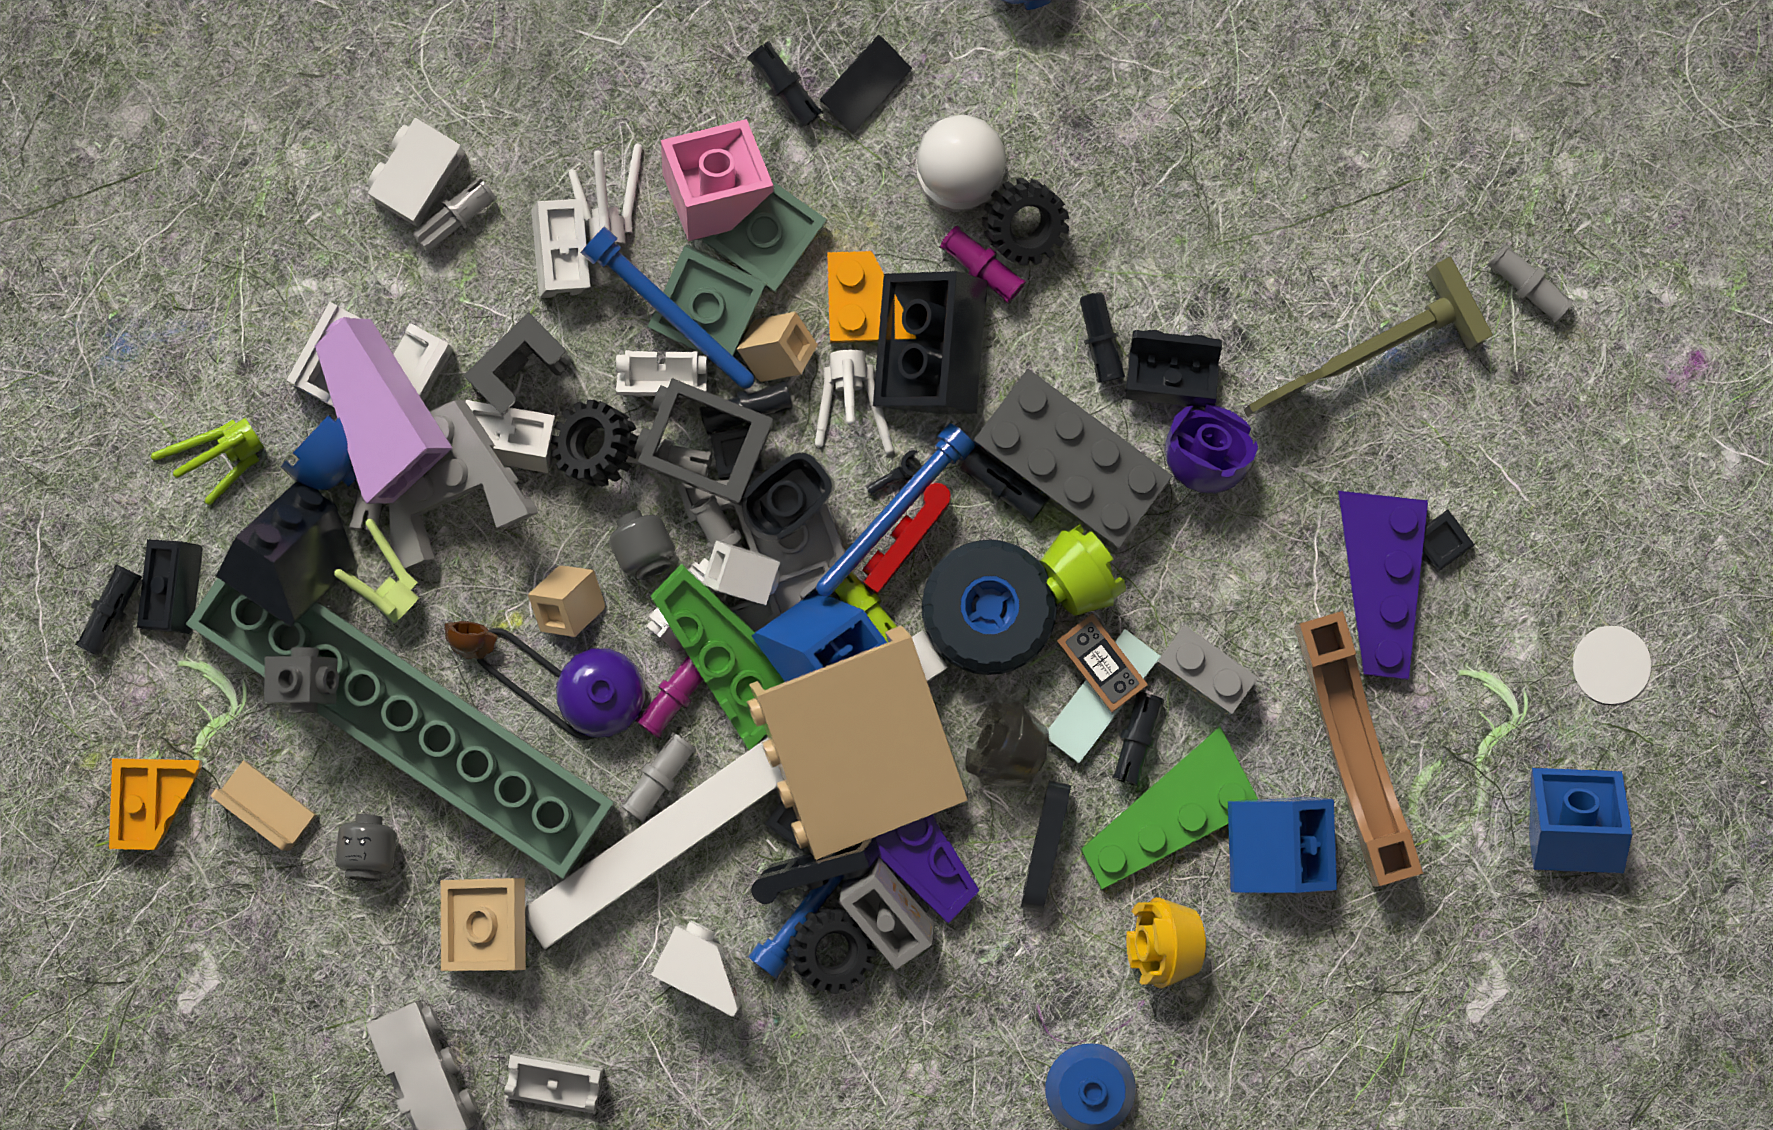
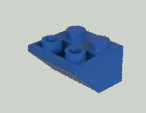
M817 591L808 595L751 636L785 682L887 643L864 610L830 596H821Z
M1293 797L1228 801L1231 892L1302 893L1337 890L1334 799Z

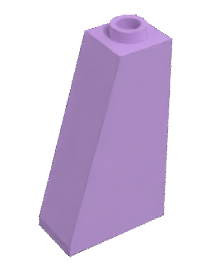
M343 317L333 322L327 328V334L315 345L337 418L340 417L348 442L347 450L362 497L366 503H394L452 449V446L372 320Z

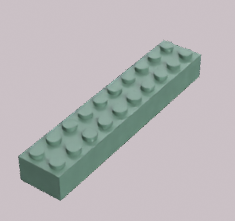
M217 578L186 623V625L263 677L265 673V657L291 656V648H319V657L337 658L339 685L336 690V704H318V714L561 878H567L617 805L615 801L319 602L290 627Z

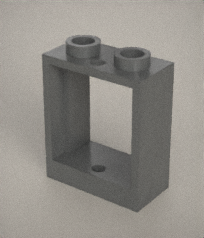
M674 378L671 379L668 388L660 385L651 407L652 411L657 412L651 430L643 427L634 448V452L640 454L639 465L740 506L742 495L748 488L773 426V418ZM679 395L751 424L727 485L654 457Z

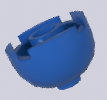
M328 415L293 452L299 459L294 466L287 460L280 466L292 479L302 486L306 485L321 491L330 490L341 481L349 487L355 481L356 475L347 450L348 442L340 417L335 421Z

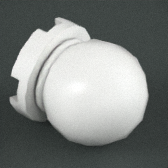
M970 115L949 116L934 123L923 135L917 151V178L924 195L936 206L952 212L972 210L979 206L982 207L986 202H989L993 198L991 194L994 190L999 191L1006 167L1005 147L998 132L984 120Z

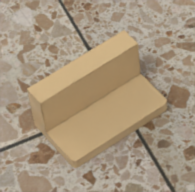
M245 760L242 761L223 788L215 789L211 794L213 799L282 851H290L317 816L316 813Z

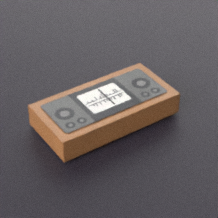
M1093 613L1057 640L1059 646L1111 713L1148 686Z

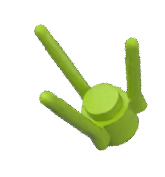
M246 418L237 423L232 419L219 428L155 451L151 454V459L156 461L218 439L219 444L173 471V476L179 478L223 453L227 455L231 463L240 459L241 461L205 498V503L211 505L247 468L260 461L255 453L265 447Z

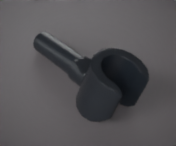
M908 451L900 459L898 467L867 485L866 488L869 494L872 496L902 479L909 481L917 472L908 470L906 460L915 457L919 451Z

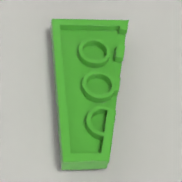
M681 564L651 595V598L745 745L751 750L767 733L764 725L756 727L751 716L747 701L754 699L749 684L758 681L762 688L767 690L785 683V681L751 637L755 631L688 568Z
M1219 726L1204 741L1080 849L1101 889L1227 825L1228 801L1258 800L1221 727Z

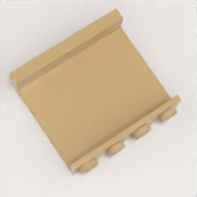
M902 625L885 632L888 643L767 690H764L758 681L749 684L754 699L747 701L751 716L756 727L764 725L769 739L762 742L765 755L771 768L779 767L783 781L776 783L780 797L786 809L793 806L798 820L791 823L795 839L800 849L808 847L816 860L967 801L912 636Z

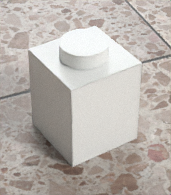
M716 540L703 583L716 591L766 605L769 595L775 592L779 583L780 574L778 567L780 562L766 555Z

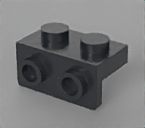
M1134 330L1128 357L1125 399L1205 408L1206 405H1215L1222 340L1208 338L1204 335L1187 336L1163 333L1159 330Z

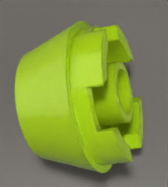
M1081 525L1076 526L1069 532L1061 531L1039 561L1046 569L1045 572L1049 577L1047 585L1055 596V603H1061L1068 612L1075 616L1113 606L1114 599L1126 591L1124 579L1119 577L1114 580L1110 562L1114 559L1092 531L1083 536L1084 530Z

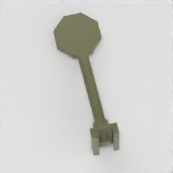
M1450 256L1436 263L1426 272L1439 299L1426 305L1424 312L1331 358L1320 369L1305 374L1254 401L1244 409L1247 418L1291 398L1322 379L1339 376L1433 327L1438 330L1453 323L1467 351L1485 342L1484 340L1492 337L1493 334L1452 257Z

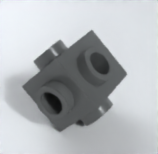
M304 647L291 648V656L265 657L264 703L290 705V713H318V704H336V690L339 685L337 658L319 657V648Z

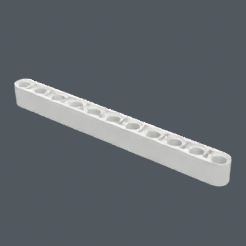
M922 630L914 635L912 639L928 683L949 666ZM762 742L525 907V922L543 949H547L775 790L777 788L776 783L783 781L778 766L771 768Z

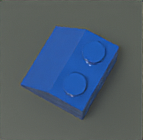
M1532 768L1529 840L1533 870L1624 873L1632 839V829L1622 771Z

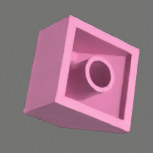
M747 119L661 140L663 177L688 241L731 231L774 191L773 183Z

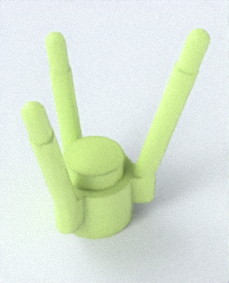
M367 519L366 526L399 580L395 582L389 576L376 590H373L349 572L345 573L341 569H337L334 574L347 586L375 604L395 624L419 599L411 590L418 582L407 573L374 520Z

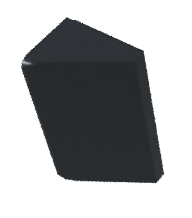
M877 35L820 98V106L851 134H854L910 73L912 67L883 37Z
M147 539L136 628L184 634L192 633L193 629L186 625V623L195 612L202 557L201 545L182 541Z

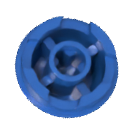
M1088 1043L1066 1050L1054 1061L1046 1078L1045 1094L1052 1114L1066 1128L1070 1130H1112L1122 1123L1130 1113L1136 1096V1082L1129 1064L1118 1052L1104 1045Z

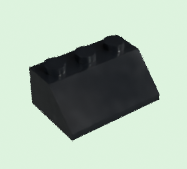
M958 271L884 274L873 396L874 407L935 414H977L987 280ZM895 295L904 309L902 313L903 327L908 333L916 335V339H895Z
M296 481L235 536L216 577L292 627L340 580L335 576L334 572L337 569H341L348 573L356 561L336 504L322 496L317 489L306 485L302 486Z

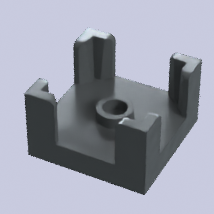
M528 312L463 376L489 404L504 416L509 411V408L524 410L523 405L516 399V396L502 382L507 377L512 378L527 364L529 361L528 357L532 353L556 376H560L574 362L567 355V350Z

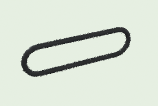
M502 628L488 630L496 635L506 637L557 677L560 676L561 670L511 632ZM484 658L477 659V662L486 671L570 735L580 740L594 739L575 731L561 718L488 664Z

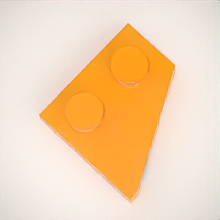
M827 252L830 343L878 342L884 272L873 252ZM895 295V339H916V335L908 333L903 327L902 313L904 309Z
M112 758L109 849L158 850L202 768V761Z

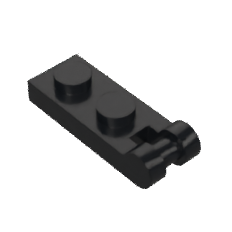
M873 837L817 860L810 853L773 863L767 866L761 876L753 883L751 888L752 896L759 903L770 904L781 891L802 886L804 891L813 890L828 883L829 878L843 875L844 879L862 876L870 871V866L880 854L877 841Z

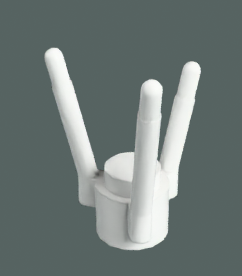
M635 144L633 148L622 216H619L618 207H608L605 169L601 151L597 150L594 152L598 208L592 209V218L577 171H569L575 199H582L585 235L589 236L590 241L604 226L618 238L615 241L618 245L626 243L625 233H633L632 212L641 164V144Z
M841 350L830 353V367L824 368V388L815 445L818 448L824 444L834 383H836V390L844 391L846 423L853 425L855 422L854 391L862 389V382H864L884 450L887 454H892L894 451L883 410L873 406L875 384L873 365L866 364L864 351Z

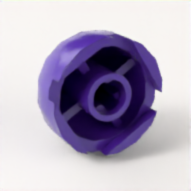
M1206 405L1204 411H1191L1193 406L1185 407L1175 415L1166 438L1164 451L1169 470L1175 479L1184 486L1200 493L1217 494L1235 487L1249 472L1258 449L1257 440L1253 444V440L1249 436L1251 427L1233 411L1217 405Z
M591 648L575 655L563 667L556 683V702L563 719L575 731L592 738L611 737L626 731L639 717L645 703V682L638 666L625 654L610 648Z

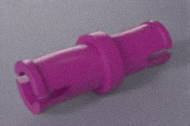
M958 225L945 236L939 246L940 249L945 250L968 269V275L987 280V286L1001 296L1007 304L1018 295L1026 283L1024 279L1019 278L996 259L997 253L991 248L985 250L964 233Z
M689 656L685 658L668 682L663 680L658 688L661 691L640 718L638 717L636 720L640 726L658 739L682 707L687 708L692 701L689 697L703 680Z

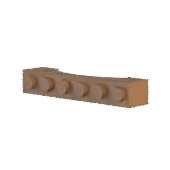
M1340 611L1300 623L1294 629L1372 885L1382 886L1423 874L1410 829L1407 827L1378 743L1355 656L1356 651L1344 612Z

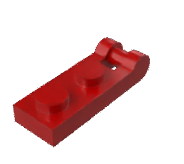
M933 483L925 489L923 497L924 506L913 519L906 514L890 534L896 540L886 554L878 550L862 571L868 575L863 584L874 594H880L948 508L950 491L944 484Z

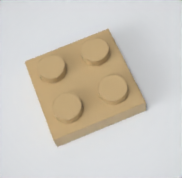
M525 878L441 880V971L526 970Z

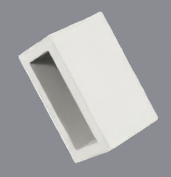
M414 118L410 126L404 124L398 130L391 144V147L395 149L386 164L380 162L375 167L368 179L367 185L371 187L368 194L373 201L419 228L462 160L465 152L460 144L419 119Z

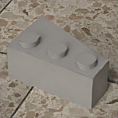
M421 1000L415 1001L365 1024L384 1073L387 1077H390L399 1097V1100L396 1101L402 1116L407 1115L413 1130H467L476 1125L473 1116L479 1113L478 1107L468 1088L461 1091L454 1075L460 1072L458 1062L451 1048L443 1049L438 1040L436 1032L441 1030V1025L431 1005L424 1008Z

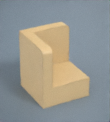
M791 312L754 320L739 344L737 351L755 377L763 382L801 375L818 344L798 314Z
M558 566L528 594L540 632L576 637L605 609V602L595 572L591 569Z

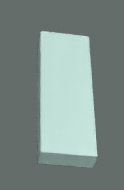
M1126 629L1123 630L1115 641L1143 679L1160 658L1158 653ZM1085 680L1043 737L1079 764L1122 706L1111 713Z

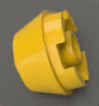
M1159 897L1153 898L1150 902H1139L1133 907L1131 912L1134 916L1138 917L1135 931H1127L1126 947L1130 968H1139L1141 971L1140 984H1153L1155 987L1162 989L1191 977L1201 970L1205 958L1206 935L1201 917L1196 910Z

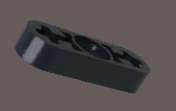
M1052 780L1048 781L1020 904L1022 909L1043 912L1071 790V785Z

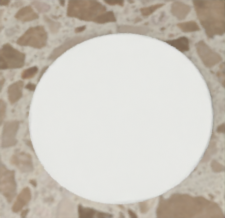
M1604 626L1589 632L1579 642L1573 657V672L1578 685L1589 697L1601 703L1619 704L1633 699L1644 689L1651 673V658L1645 643L1634 632L1619 626Z

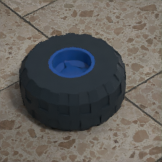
M977 540L952 550L933 568L923 591L921 605L922 620L932 645L951 664L974 674H1003L1026 665L1044 648L1052 634L1056 621L1057 604L1055 603L1053 592L1047 585L1049 577L1045 572L1046 569L1027 550L1002 540Z

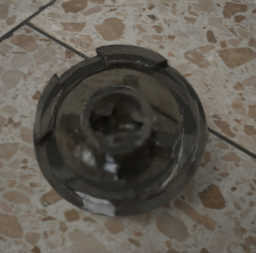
M993 701L983 712L976 726L982 728V731L977 741L976 751L967 748L965 758L966 771L977 776L981 784L985 786L1025 787L1032 781L1045 763L1049 744V730L1021 702L1009 703L1003 701V704Z

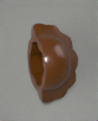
M469 621L445 623V638L450 644L453 652L460 654L465 659H483L487 654L494 651L498 636L489 632L488 628L484 625Z

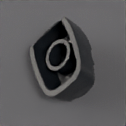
M800 452L792 454L760 475L742 495L744 521L748 528L760 539L773 542L786 538L798 531L813 518L828 501L835 490L834 480L827 469L814 456Z

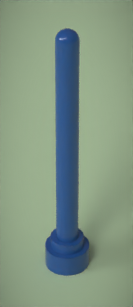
M604 226L580 253L593 265L596 262L603 268L608 265L739 387L743 389L752 387L754 384L753 374L619 252L621 247L615 242L618 238Z
M949 423L937 436L939 442L934 446L937 451L818 581L816 590L821 596H829L836 590L949 463L955 464L958 460L964 461L976 448L974 442L961 429Z
M840 875L829 878L828 883L811 890L771 941L768 938L763 945L758 943L748 958L777 979L787 966L784 961L789 956L786 951L791 946L789 944L790 936L796 937L798 933L794 927L798 922L804 924L807 921L805 915L808 913H817L818 909L824 904L844 876Z

